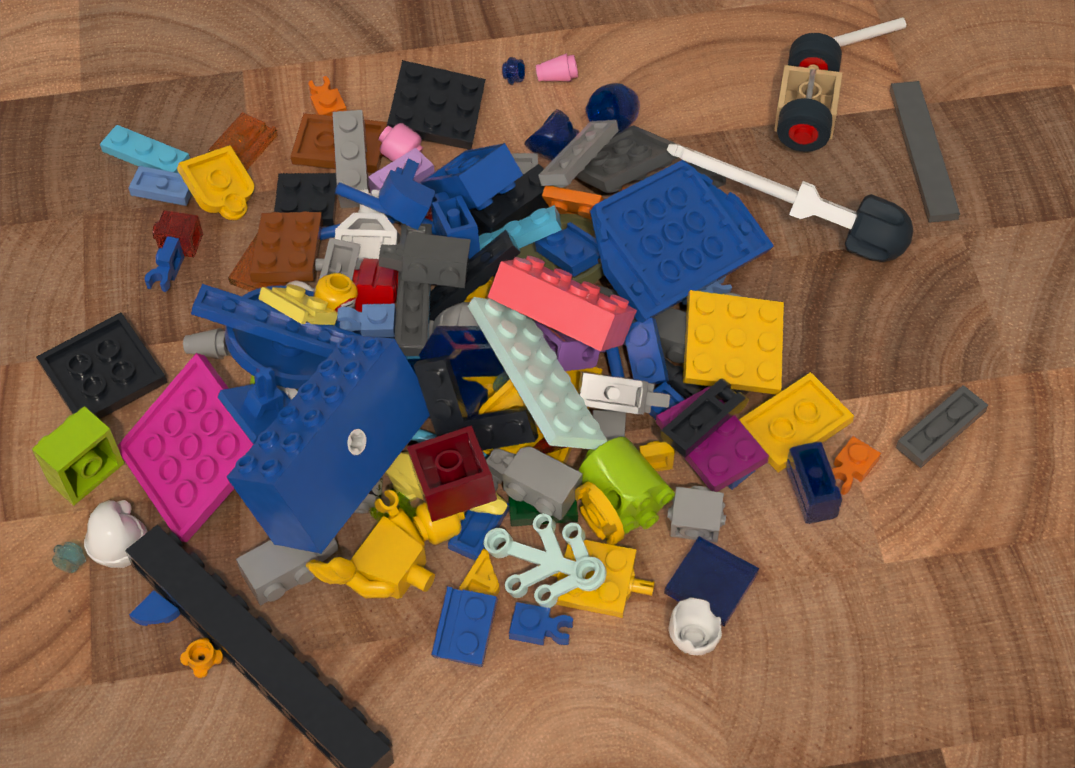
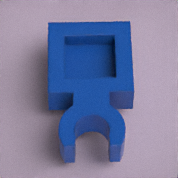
M516 602L509 639L544 646L545 637H551L559 645H569L570 635L560 633L558 630L561 627L573 628V618L568 615L550 618L551 608Z

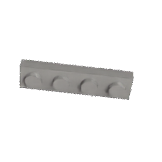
M616 120L590 121L539 174L541 186L554 185V187L563 188L570 185L572 180L585 169V166L597 156V153L619 131Z

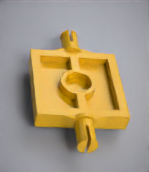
M584 540L589 556L598 558L605 565L606 579L596 590L583 591L580 588H576L559 596L555 605L623 618L626 602L632 592L652 596L655 582L635 578L636 549ZM568 544L564 558L576 562L572 547ZM595 571L588 572L585 579L591 578ZM558 572L552 576L557 577L558 582L569 575Z

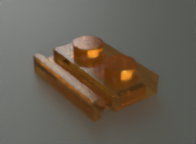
M242 112L209 148L208 152L231 145L247 171L278 136L277 129L274 126L270 128L266 126L265 122Z

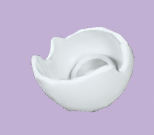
M691 597L679 601L673 609L669 621L668 631L670 638L684 653L704 655L713 651L721 640V618L714 616L710 610V603L706 600Z

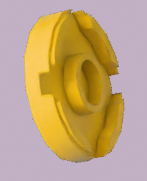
M589 481L576 488L575 500L581 498L583 506L580 507V512L595 535L602 540L608 538L606 542L610 545H615L624 539L625 532L622 522L604 493Z

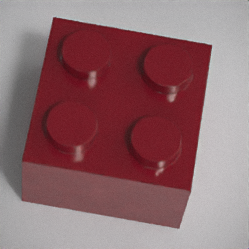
M472 425L407 447L413 472L432 522L497 500L492 474Z

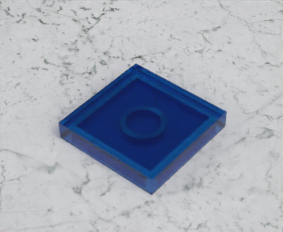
M699 536L665 587L664 594L677 601L691 597L706 600L710 603L711 612L714 616L721 618V625L725 627L757 577L759 568Z

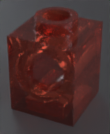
M163 210L159 222L156 221L153 226L152 235L153 239H156L158 248L163 247L167 236L179 238L184 256L194 258L203 237V231L198 215Z

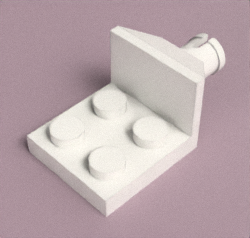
M368 189L360 190V191H362V192H365V193L371 195V193H369V190H368ZM372 190V196L379 198L380 190ZM361 204L358 213H352L335 230V239L360 244L358 259H379L382 244H400V234L383 213Z

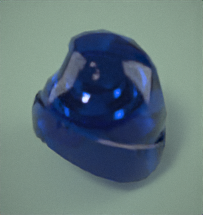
M609 83L594 91L585 107V112L588 115L589 121L616 120L619 129L616 134L630 127L637 119L640 112V99L638 94L629 87L620 83Z
M556 109L541 128L534 132L524 144L533 153H538L545 159L553 160L580 131L573 127L567 114Z

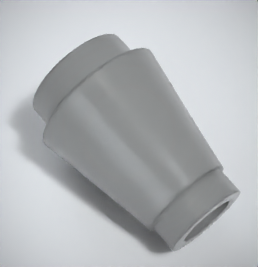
M222 328L185 335L183 348L186 354L195 355L198 353L217 359H223L225 356L231 355L225 342V331Z

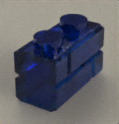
M822 442L793 446L789 449L786 469L805 523L811 524L838 517L842 496L839 488L836 486V480Z

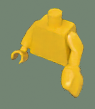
M392 490L384 491L385 496L390 500L389 507L384 505L380 498L375 500V508L379 512H388L389 517L383 516L351 560L336 557L329 563L315 559L306 563L307 569L320 581L328 584H346L365 599L388 597L399 599L403 597L411 585L423 592H427L434 582L435 574L424 568L426 564L425 543L415 524L402 508L398 509L396 507L399 499L398 495Z

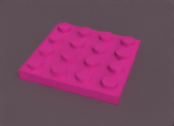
M198 353L191 358L117 445L122 458L162 518L182 542H188L234 490V487L227 479V475L235 467L236 462L254 445L218 399L220 391L229 389L206 356Z

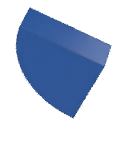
M154 590L129 614L133 622L142 626L162 622L166 624L181 615L178 608Z

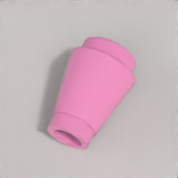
M566 53L536 65L538 81H572V78H577L578 70L575 55L568 56Z

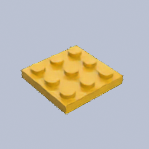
M690 290L687 295L683 383L713 386L723 378L731 384V389L776 395L780 393L782 388L784 302Z

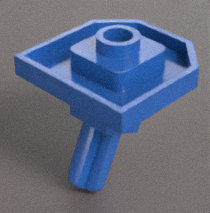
M263 365L256 369L257 373L254 375L255 384L224 389L218 395V399L253 444L257 441L258 436L277 418L279 411L291 401L287 394L276 386L274 369L272 367L265 368Z

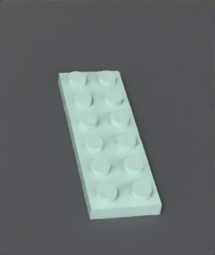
M473 297L468 305L469 310L548 444L551 446L596 450L599 446L606 443L608 440L601 431L599 423L591 415L585 405V400L575 389L570 376L562 368L556 353L550 348L543 337V332L537 327L533 319L490 298Z

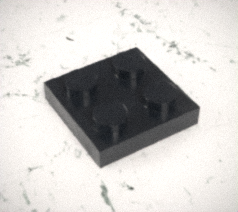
M279 173L274 212H322V227L334 225L337 194L334 193L337 187L336 173Z

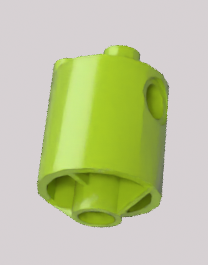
M617 437L602 444L596 450L590 449L579 468V472L582 473V484L588 481L595 484L611 502L622 522L625 534L640 526L644 530L652 527L659 519L657 513L675 496V492L627 437Z

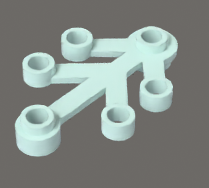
M545 513L535 517L533 528L541 536L546 552L514 542L510 534L502 528L490 530L484 538L485 549L495 558H504L510 555L539 565L520 575L514 574L507 578L505 589L514 598L523 597L527 593L529 586L558 572L569 575L550 586L544 584L535 590L534 598L541 607L551 608L556 604L559 596L576 588H580L583 591L596 590L606 579L605 565L598 558L589 556L584 543L585 531L577 523L567 524L562 531L563 538L572 547L576 562L564 558L554 533L556 523L550 515ZM549 521L546 528L540 529V525L543 522ZM578 530V535L570 539L571 532ZM506 542L501 549L497 550L500 543ZM595 571L591 578L585 579L588 572ZM517 582H521V586L519 587V589L513 591V585ZM551 592L549 599L541 600L544 593Z

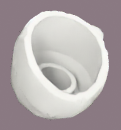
M108 500L100 503L90 515L84 547L89 557L100 565L110 568H124L131 565L125 550L148 532L145 525L139 519L130 515L132 510L131 504L126 500L117 502Z

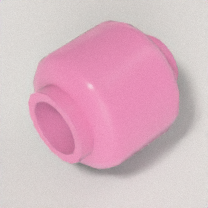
M399 123L393 128L388 125L378 139L382 142L380 146L381 155L391 162L414 148H417L420 152L424 148L421 146V136L403 123Z

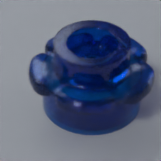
M509 57L507 62L503 63L502 75L504 79H508L510 85L524 80L525 64L522 59Z

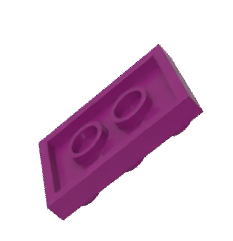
M711 386L656 416V424L662 430ZM733 415L684 458L711 491L718 492L768 463L769 455L739 419Z

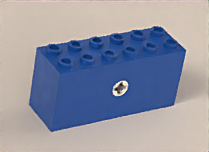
M346 335V337L342 338L329 357L319 364L317 371L298 389L295 397L286 407L279 411L277 418L258 436L255 444L236 462L235 467L227 475L231 485L274 545L322 554L430 416L417 375L394 338Z

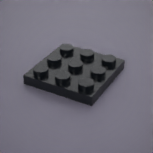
M402 60L387 126L389 125L393 128L395 125L403 123L419 134L423 140L471 150L486 79Z
M121 312L36 356L41 368L71 414H75L85 406L98 419H101L168 383L164 373Z

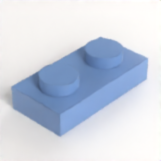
M143 166L138 167L129 186L131 196L187 206L192 195L179 173Z

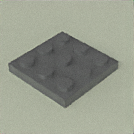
M633 125L616 133L576 178L606 193L616 192L622 188V185L632 180L643 179L647 176L648 172L657 168L667 167L673 160L679 158L672 156L667 151L669 144L676 143Z

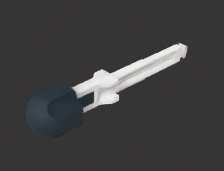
M680 144L668 145L667 151L672 156L679 157L684 161L792 203L793 206L789 214L791 216L803 219L816 215L849 228L845 247L851 253L872 261L886 262L904 254L911 244L914 232L912 220L903 208L893 202L870 194L864 197L856 212L821 198L816 187L808 182L803 181L799 191Z

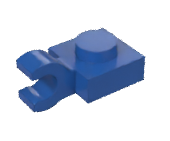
M167 236L163 247L158 249L156 254V264L158 267L150 270L145 275L147 289H151L156 281H161L160 286L163 292L168 291L170 288V280H175L184 260V253L179 238Z

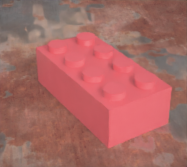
M527 256L524 259L515 257L514 260L501 261L488 298L599 351L624 344L637 311L628 306V300L617 295L608 297L600 293V287L585 281L580 284L572 280L573 275L569 272L557 268L554 271L544 267L545 262L533 256Z

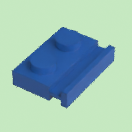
M571 222L567 223L566 229L535 241L536 251L562 270L572 274V277L598 264V259L600 258L596 238Z
M447 587L431 655L434 658H443L449 661L483 667L498 602L497 596Z

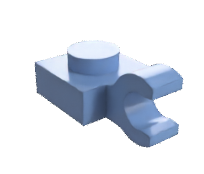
M362 304V312H358L351 307L338 308L337 320L340 321L341 329L350 332L361 330L362 336L395 337V304Z

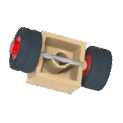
M808 33L798 37L791 45L788 65H784L774 131L777 132L780 141L785 146L796 151L809 152L818 150L825 146L829 139L833 137L842 80V72H839L842 51L839 43L826 34Z

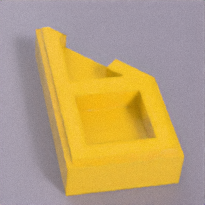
M486 549L481 551L458 590H468L493 596L498 595L500 592L499 583Z

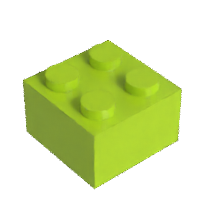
M85 406L75 414L70 415L62 425L49 435L41 438L38 444L32 448L48 483L73 506L125 464L110 428Z

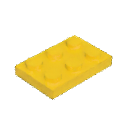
M810 372L740 418L739 421L769 455L768 463L779 473L853 423L854 415Z

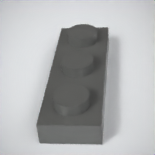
M962 385L901 437L897 442L896 448L922 468L986 412L988 404Z

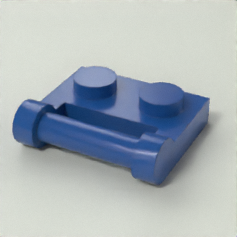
M651 317L643 323L640 321L632 323L625 342L633 379L645 380L654 385L669 381L656 319ZM615 347L606 350L611 376L625 378L619 348Z

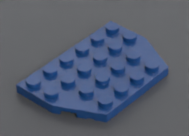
M684 160L595 204L590 210L603 273L619 296L629 301L628 306L637 310L634 317L641 323L651 317L654 318L687 299L690 290L701 291L769 252L774 247L738 196L732 192H729L727 195L712 185L713 180L697 172L693 166Z

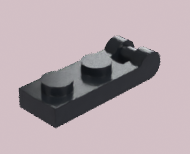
M722 378L661 430L660 438L683 457H687L735 413H740L746 407L749 398L741 392H734L731 389V384ZM722 399H723V400L726 401V403L723 404V403H722L721 401H719V400H722Z

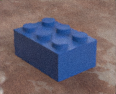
M503 143L466 150L420 183L435 190V194L446 192L449 198L462 195L469 210L473 208L482 210L493 202L492 197L497 193L503 194L516 186L514 181L523 176V173L508 147Z

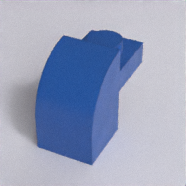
M408 158L403 169L397 166L395 171L390 170L379 191L378 197L381 206L391 217L418 230L430 209L435 190L413 180L419 163Z

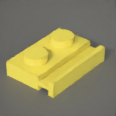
M288 284L286 288L272 287V290L266 287L261 288L259 300L301 324H305L307 321L311 324L335 325L338 312L326 308L328 302L318 297L306 295V290L300 286Z

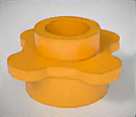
M199 638L189 644L186 651L181 654L180 660L183 665L189 666L193 670L195 677L203 678L207 676L208 670L211 667L222 662L223 654L220 650L213 648L209 639ZM201 655L205 656L203 660H199Z

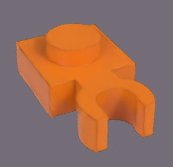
M327 76L323 77L324 85L315 86L312 80L308 82L310 94L312 95L310 96L311 104L317 115L333 116L332 112L347 111L338 89H331L330 80Z
M853 436L836 456L834 466L836 467L829 471L826 484L830 486L834 480L840 479L844 482L840 493L843 495L847 494L851 489L853 477L862 482L879 461L881 453Z

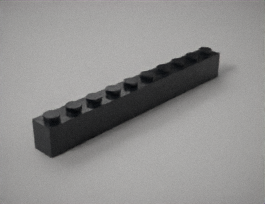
M157 524L125 550L132 567L163 598L178 608L180 614L204 638L209 639L212 646L216 650H220L223 657L336 768H389L394 763L391 752L393 745L390 740L379 730L374 733L366 725L368 721L356 707L349 709L342 702L344 699L341 693L332 684L329 683L325 686L318 679L320 676L317 670L308 661L301 663L294 656L296 654L295 650L285 639L282 638L278 641L271 634L273 630L261 616L255 619L248 612L250 608L238 594L232 597L226 591L227 586L216 573L212 575L204 570L205 565L197 554L194 552L188 554L182 549L183 543L174 532L169 531L166 533Z

